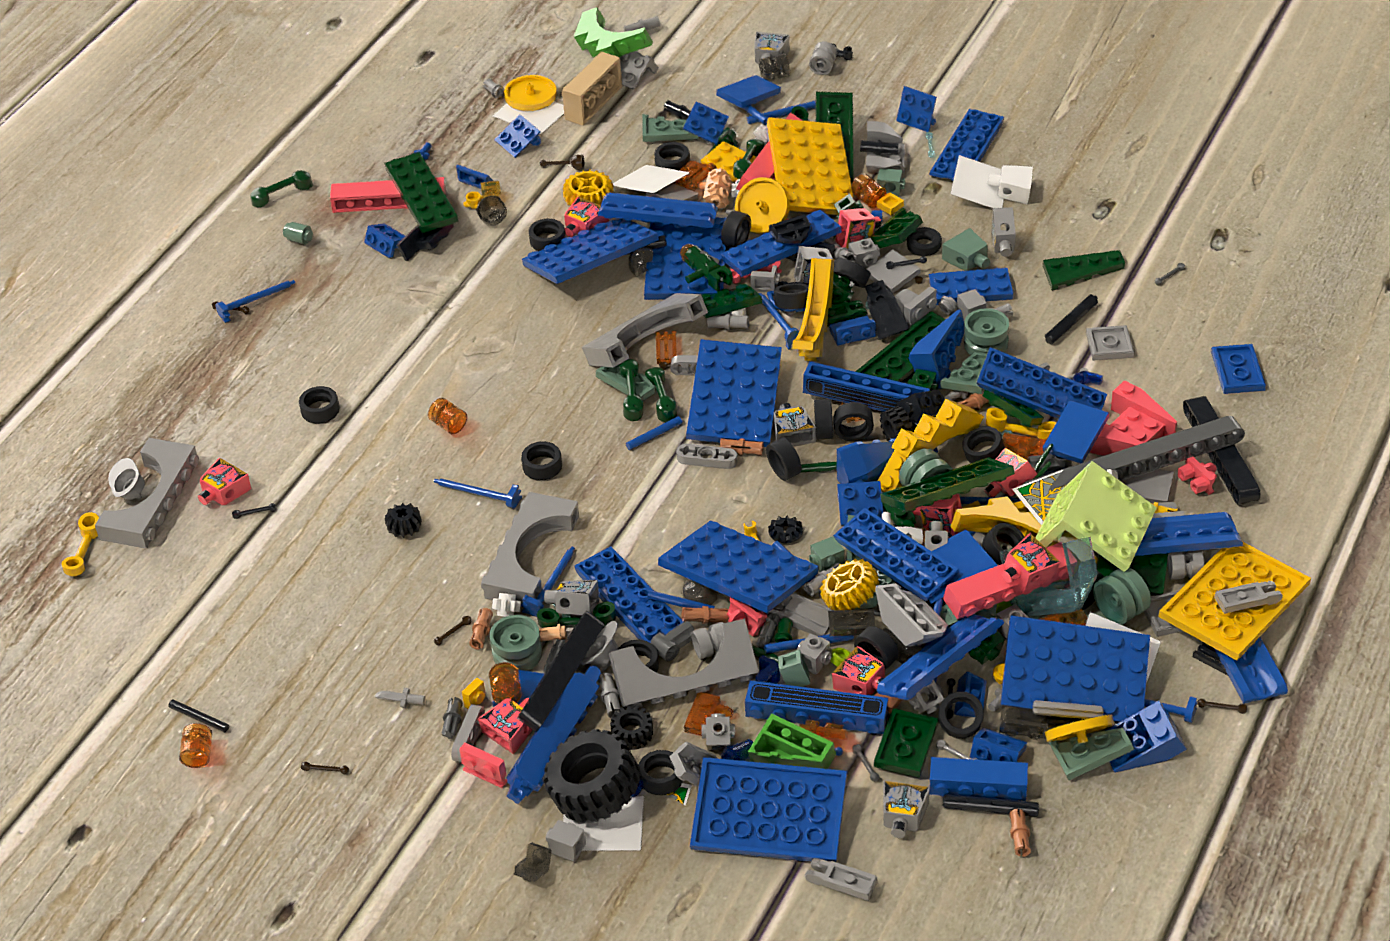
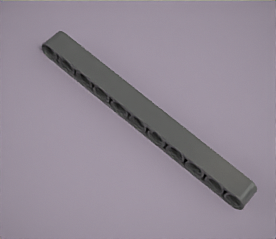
M1233 416L1219 418L1062 469L1063 471L1049 490L1066 486L1091 461L1106 471L1108 469L1116 471L1118 480L1123 481L1187 460L1190 457L1200 456L1236 444L1244 438L1245 431ZM1044 475V476H1041V477H1038V478H1035V479L1028 480V481H1026L1025 483H1023L1022 485H1024V484H1026V483H1029V482H1032V481H1034V480H1037V479H1039V478L1045 477V476H1047V475Z

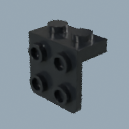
M939 390L915 393L896 404L906 411V416H909V422L912 423L911 428L914 431L923 414L936 417L944 403V397Z

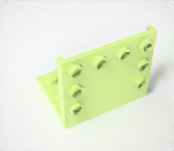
M1091 461L1057 494L1035 538L1046 548L1051 546L1052 541L1057 542L1063 535L1064 530H1066L1125 572L1131 565L1157 507Z

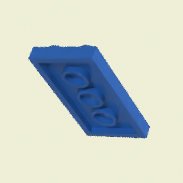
M1008 268L929 274V285L936 289V305H939L943 296L951 297L957 303L958 294L974 289L977 290L980 296L985 298L986 302L1013 300V290Z

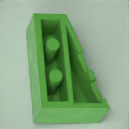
M772 713L748 751L751 762L828 769L836 756L833 742Z

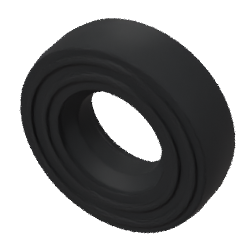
M919 227L916 232L907 237L908 250L918 256L934 255L940 250L942 245L940 233L929 227ZM921 239L930 240L931 243L920 244L917 241Z

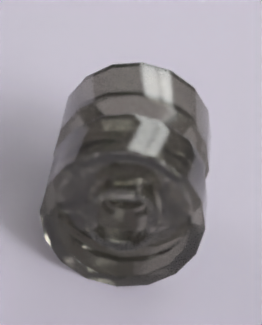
M785 54L776 55L773 59L767 57L759 60V71L763 79L772 81L776 77L781 79L790 76L789 62Z

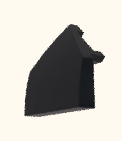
M804 214L769 225V232L778 243L801 244L812 232V226Z

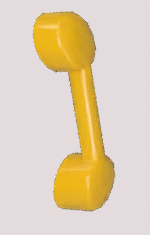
M989 408L986 413L987 426L993 427L999 432L1009 431L1035 436L1041 441L1047 440L1056 424L1053 421L1043 422L1037 429L1007 423V415L999 408Z
M85 513L78 520L79 530L83 539L76 555L65 558L61 563L63 572L68 576H78L85 571L83 559L91 540L98 537L95 524L99 517L96 513Z

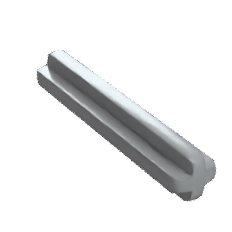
M1036 700L1032 708L1033 713L1036 715L1082 719L1103 716V708L1095 705Z

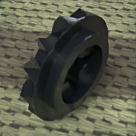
M787 515L785 518L778 516L777 520H771V524L768 526L769 536L774 541H779L780 543L795 542L803 534L802 522L797 521L796 517L789 518ZM784 526H788L786 533L783 530Z

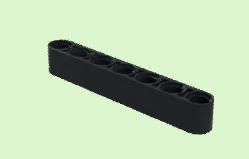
M1206 396L1183 401L1184 414L1192 427L1219 419ZM1234 444L1207 453L1212 463L1217 467V472L1237 505L1260 500L1259 486Z
M585 611L517 717L519 721L535 732L539 730L605 624L588 611Z

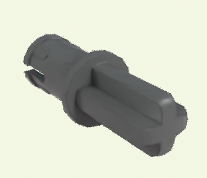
M454 697L453 704V698L448 700L447 711L443 715L442 735L448 739H452L456 735L457 726L461 722L460 712L463 701L457 697Z

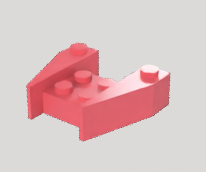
M1124 380L1112 391L1111 410L1120 414V416L1110 425L1105 424L1090 452L1105 456L1176 433L1177 421L1143 389Z

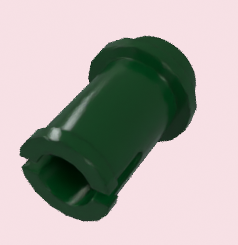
M789 618L780 619L778 622V632L774 637L776 643L793 639L791 635L793 621Z

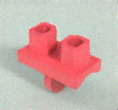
M1194 457L1187 458L1185 465L1178 468V477L1182 481L1191 478L1190 487L1195 494L1205 491L1210 495L1214 493L1212 486L1217 478L1215 474L1217 467L1212 462L1207 464L1199 463Z
M730 597V607L727 612L728 623L745 619L748 633L753 637L757 636L760 627L766 622L767 614L763 611L756 612L752 609V606Z

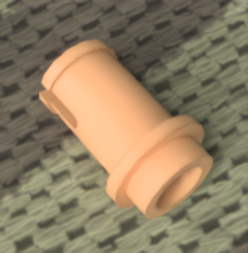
M558 624L556 627L539 628L541 642L567 639L566 627L561 626V624Z

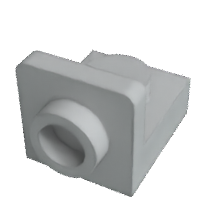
M777 266L772 267V272H751V287L756 292L773 291L780 282V273H777Z

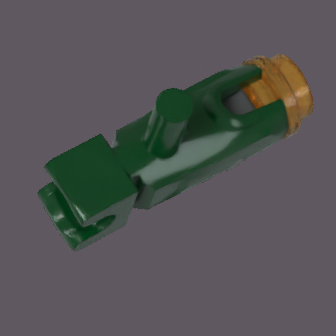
M686 244L682 247L680 251L682 260L691 269L696 271L685 277L688 284L704 277L708 280V285L716 291L720 290L718 286L720 282L731 285L733 279L732 271L725 265L720 266L719 259L709 255L694 244Z

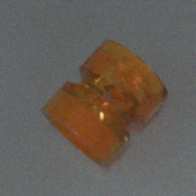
M867 174L859 175L851 185L853 195L862 200L871 209L876 208L877 201L886 195V189Z
M445 398L436 399L428 411L429 420L436 425H440L442 429L450 434L459 433L467 422L466 412Z
M507 662L494 665L489 671L494 702L499 704L503 700L510 698L517 703L522 696L518 668L512 663Z
M193 723L185 726L182 730L179 760L183 765L190 768H200L209 763L212 730L208 726Z

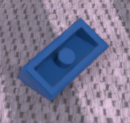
M461 165L456 166L458 181L486 191H490L496 185L495 181L487 174Z
M967 671L959 678L957 691L973 694L981 702L984 709L987 681ZM965 702L955 703V715L975 717V712L969 704Z

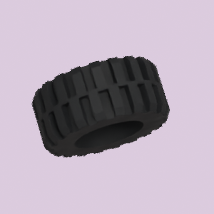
M591 729V732H579V735L575 737L572 735L567 738L568 741L564 744L560 743L557 746V751L551 753L549 757L550 762L546 763L543 779L547 792L558 810L566 818L586 823L587 820L591 823L598 822V819L603 818L605 820L610 818V815L614 812H620L624 804L627 805L631 801V795H635L638 788L637 784L640 781V769L627 744L619 735L607 730L601 732L599 729ZM599 768H605L595 779L579 784L588 773Z

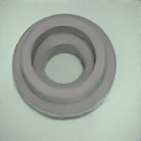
M946 296L941 298L939 307L946 315L957 311V303L953 298Z

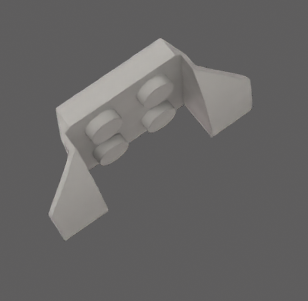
M867 121V141L878 142V140H882V142L899 143L898 155L885 153L877 155V153L867 152V173H879L880 168L902 170V173H904L905 144H903V138L886 123Z

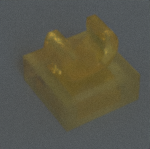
M500 182L480 183L485 202L489 203L488 197L492 195L495 196L496 202H498L499 195H501Z

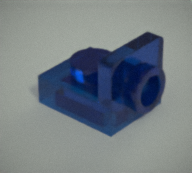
M762 655L759 658L760 671L756 675L755 681L777 684L781 680L779 664L775 660Z

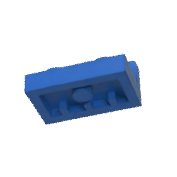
M385 223L368 225L364 243L388 258H392L395 248L398 249L396 245L405 235Z
M868 316L829 325V331L837 346L876 337V323L874 320H870Z
M983 727L973 739L970 758L1018 762V759L1026 751L1027 742Z

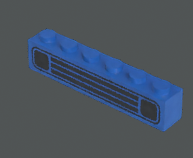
M809 361L803 374V393L844 403L858 402L867 405L870 409L883 412L897 407V402L915 393L930 391L928 388Z
M750 680L745 698V717L768 719L772 713L789 722L802 725L807 724L849 731L884 734L888 717V698Z

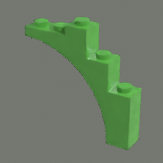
M598 7L582 12L574 34V38L582 50L588 49L593 58L601 52L620 57L652 46L653 43L645 27L627 32L604 30L606 20Z

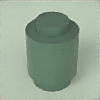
M291 222L285 224L283 236L289 241L307 244L312 240L313 231L308 225Z

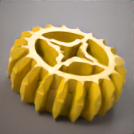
M590 169L589 171L583 170L581 173L575 172V175H570L563 184V197L569 206L573 204L578 196L601 205L607 193H614L612 180L604 172L599 173L598 170L593 172Z
M853 559L850 562L847 560L845 564H839V567L832 569L833 571L827 574V579L822 581L823 585L820 587V594L827 607L836 613L842 612L844 614L848 610L852 612L854 608H860L863 603L867 604L869 598H873L876 586L880 584L878 573L868 561Z

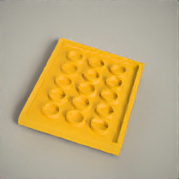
M769 117L767 128L775 180L788 193L790 200L789 211L812 213L821 210L825 214L838 215L839 212L834 204L849 193L853 197L841 125Z
M1243 542V546L1221 548L1159 610L1158 617L1238 661L1310 585L1311 577ZM1266 581H1273L1276 585V590L1274 591L1278 590L1283 595L1282 600L1276 604H1265L1225 614L1214 598L1215 592Z

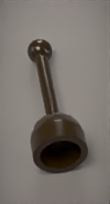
M583 154L573 156L570 161H540L541 167L571 164L574 169L582 170L585 167Z

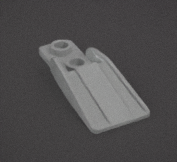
M792 593L766 613L767 615L769 613L778 614L779 620L789 618L793 621V628L817 636L826 634L836 616L834 610L796 593ZM752 607V609L755 610L756 612L761 611V610H758V609Z

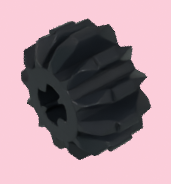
M402 503L399 506L394 504V508L388 509L385 515V524L389 533H393L395 537L401 535L404 539L405 535L413 536V532H419L422 518L418 507H414L412 503L408 505Z

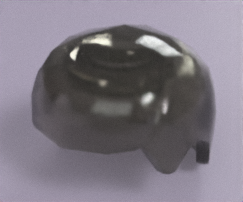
M487 196L477 205V214L486 225L495 226L501 223L507 216V208L498 196Z
M641 247L631 252L628 265L632 274L642 276V273L648 271L645 268V264L653 259L652 248Z
M688 579L683 584L681 594L684 599L712 605L717 599L718 592Z

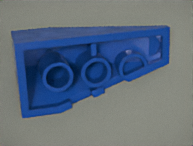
M961 310L954 312L921 339L909 354V361L913 366L914 372L916 369L936 372L938 389H942L941 380L950 377L951 370L949 366L951 362H955V348L960 346L964 335V318Z
M892 438L888 442L873 440L872 443L868 444L859 441L837 448V480L839 483L878 481L895 450L891 447L896 438Z

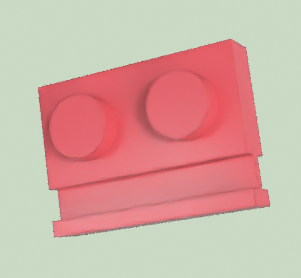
M467 743L460 747L461 761L464 765L463 771L500 788L505 786L508 781L505 779L506 769L503 759Z

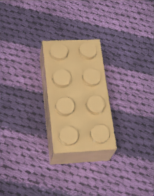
M601 52L562 89L565 120L580 125L586 124L622 88L620 57Z

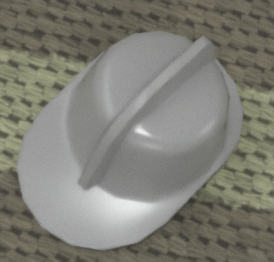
M121 459L112 467L108 477L115 497H122L127 500L141 499V491L145 486V480L140 475L132 459Z
M616 621L608 623L600 631L582 660L581 665L589 663L591 666L598 667L601 672H604L611 665L609 653L618 649L613 638L618 628Z

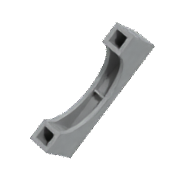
M675 293L584 345L582 349L589 365L613 368L629 359L626 352L627 349L642 338L671 325L694 321L708 313L701 294Z
M148 438L140 451L144 467L153 469L161 475L160 482L155 491L141 503L123 510H104L95 524L99 540L146 549L154 539L159 526L163 524L168 511L172 509L175 499L181 494L182 488L186 481L189 480L194 467L199 463V456L197 455L195 445Z
M533 492L528 493L526 499L522 500L518 514L513 517L510 530L506 531L503 544L498 547L495 560H492L487 576L482 578L481 588L484 590L485 599H498L499 593L515 594L516 600L521 601L522 604V599L525 595L534 599L538 597L542 590L541 579L521 568L518 563L520 554L531 541L543 534L553 531H572L579 518L578 501Z
M745 619L722 624L720 626V645L714 659L703 670L688 676L670 677L652 671L639 659L634 646L611 651L609 657L622 707L631 705V709H634L636 705L641 708L644 702L651 701L653 705L664 702V697L673 695L674 699L687 696L688 691L695 690L697 694L709 691V686L717 684L718 688L732 685L731 680L740 679V682L753 680V675L759 671Z

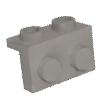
M685 742L670 756V759L675 767L676 776L680 780L691 782L699 788L703 757H717L711 752Z

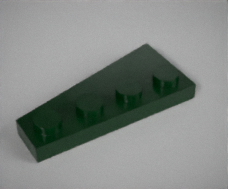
M1116 250L1043 260V269L1050 288L1054 291L1060 285L1070 286L1080 279L1085 281L1092 279L1093 275L1096 274L1105 275L1125 269V261L1121 251Z

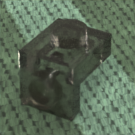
M531 842L528 844L526 857L515 866L514 875L523 878L525 881L536 883L549 871L552 850Z

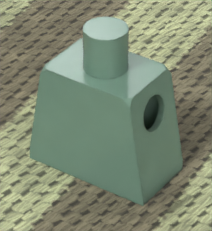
M970 228L942 244V260L964 271H970L976 266L986 269L990 264V259L987 258V243Z

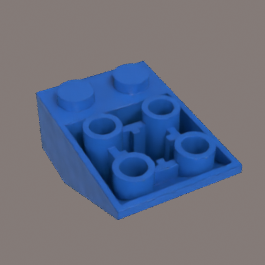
M1160 701L1105 730L1123 728L1134 748L1133 751L1110 761L1115 773L1164 762L1187 750L1170 714Z

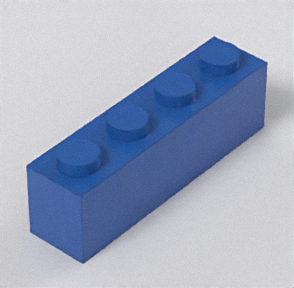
M931 757L929 795L944 796L945 794L1026 801L1028 763Z

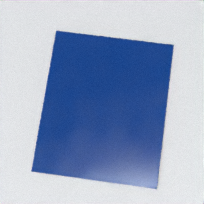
M967 530L948 538L947 544L932 551L958 568L959 572L943 584L928 600L932 604L944 597L947 585L998 566Z

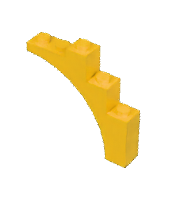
M811 258L809 289L804 318L799 334L793 340L792 349H798L799 356H805L804 360L817 361V357H822L823 338L824 332H827L828 308H832L834 259Z
M945 399L936 417L923 414L914 432L901 429L891 447L895 450L878 479L881 483V490L887 492L902 487L899 481V471L905 460L914 452L924 448L934 450L950 438L968 434L973 429L979 427L984 416L968 406Z
M1008 496L989 499L986 506L956 509L950 527L954 532L967 530L988 533L995 525L1008 523L1018 528L1025 537L1030 533L1036 537L1041 524L1031 512L1020 513ZM1064 530L1063 535L1057 542L1052 541L1051 545L1062 542L1076 561L1072 575L1084 565L1095 568L1098 558L1086 544L1068 531Z

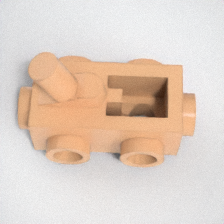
M722 168L714 169L708 173L707 182H701L699 185L701 190H705L703 198L707 203L715 204L718 209L724 208L729 204L728 196L732 189L730 186L731 178L727 171Z

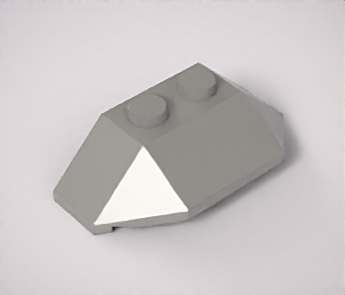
M896 583L876 586L875 591L882 622L905 646L925 644L942 637L948 629L947 623L924 600L911 592L902 590L901 586Z

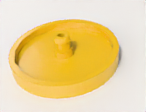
M526 75L511 80L505 86L504 96L509 106L518 110L534 111L552 104L557 97L555 83L549 78L539 75Z
M766 177L755 178L747 182L740 189L735 201V210L748 214L751 217L750 231L756 234L768 233L769 225L786 220L790 209V200L785 188L777 181Z
M1104 715L1050 729L1045 732L1047 742L1077 737V741L1080 744L1088 742L1086 734L1114 726L1115 723L1112 715Z

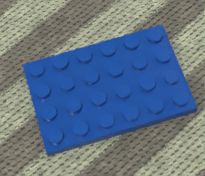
M716 217L713 228L707 229L700 228L699 226L683 227L680 224L664 225L660 222H650L649 229L657 232L658 236L665 235L667 246L648 250L644 299L662 300L675 293L701 295L717 293L716 290L708 285V280L704 277L689 284L686 282L685 277L696 271L691 269L685 262L688 259L685 252L693 246H698L709 255L719 259L720 266L725 265L721 253L726 251V245L722 244L721 233L726 218ZM720 282L718 286L721 290L724 289V283Z
M611 218V221L598 223L590 230L578 232L576 236L563 238L561 243L557 245L550 244L541 251L529 253L527 257L522 258V263L528 269L559 284L659 240L657 232L631 220Z
M700 339L686 439L720 442L721 438L729 440H740V438H743L745 441L763 442V447H767L771 441L782 347Z
M711 520L658 558V566L765 613H768L818 574L817 565Z
M1010 616L1000 707L1033 712V703L1036 700L1095 705L1103 708V716L1112 715L1114 722L1118 724L1144 709L1150 635Z
M703 757L690 849L811 862L814 858L837 863L847 771Z

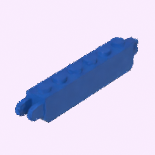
M590 666L584 674L575 673L548 717L539 730L534 733L507 775L508 784L511 785L507 797L516 804H519L525 796L528 797L533 790L536 792L540 790L544 784V779L542 778L545 773L544 769L546 763L550 762L549 757L551 753L557 751V746L560 743L564 744L567 738L572 735L574 736L577 731L574 726L577 722L580 724L588 713L585 711L586 707H591L598 696L595 693L599 685L596 682L601 674L598 667Z

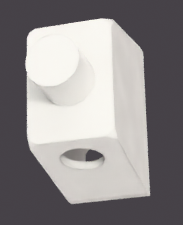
M1004 165L1000 175L989 173L987 185L998 186V196L1001 198L1028 204L1033 167Z

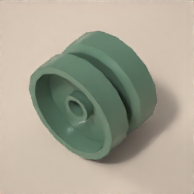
M990 308L972 311L964 321V349L970 355L974 352L988 354L990 347L1005 353L1009 343V319L1004 313Z
M924 448L914 452L905 460L899 471V481L902 486L953 470V468L935 451Z
M1118 568L1109 576L1096 582L1093 587L1094 599L1102 614L1108 620L1120 625L1125 624L1134 618L1135 615L1137 616L1150 608L1151 596L1149 589L1142 577L1131 568H1128L1125 572Z
M510 615L494 623L490 630V644L492 647V657L498 668L502 671L505 668L528 671L539 663L542 658V646L539 627L534 620L523 615Z

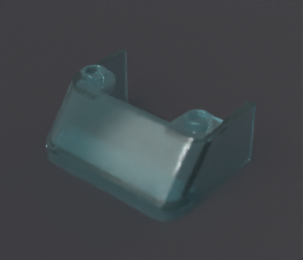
M1091 537L1063 543L1069 581L1052 582L1047 587H1039L1029 594L1016 596L1010 600V606L1016 604L1027 616L1069 613L1080 610L1097 578ZM1013 548L999 551L1002 564L1005 563L1008 553Z

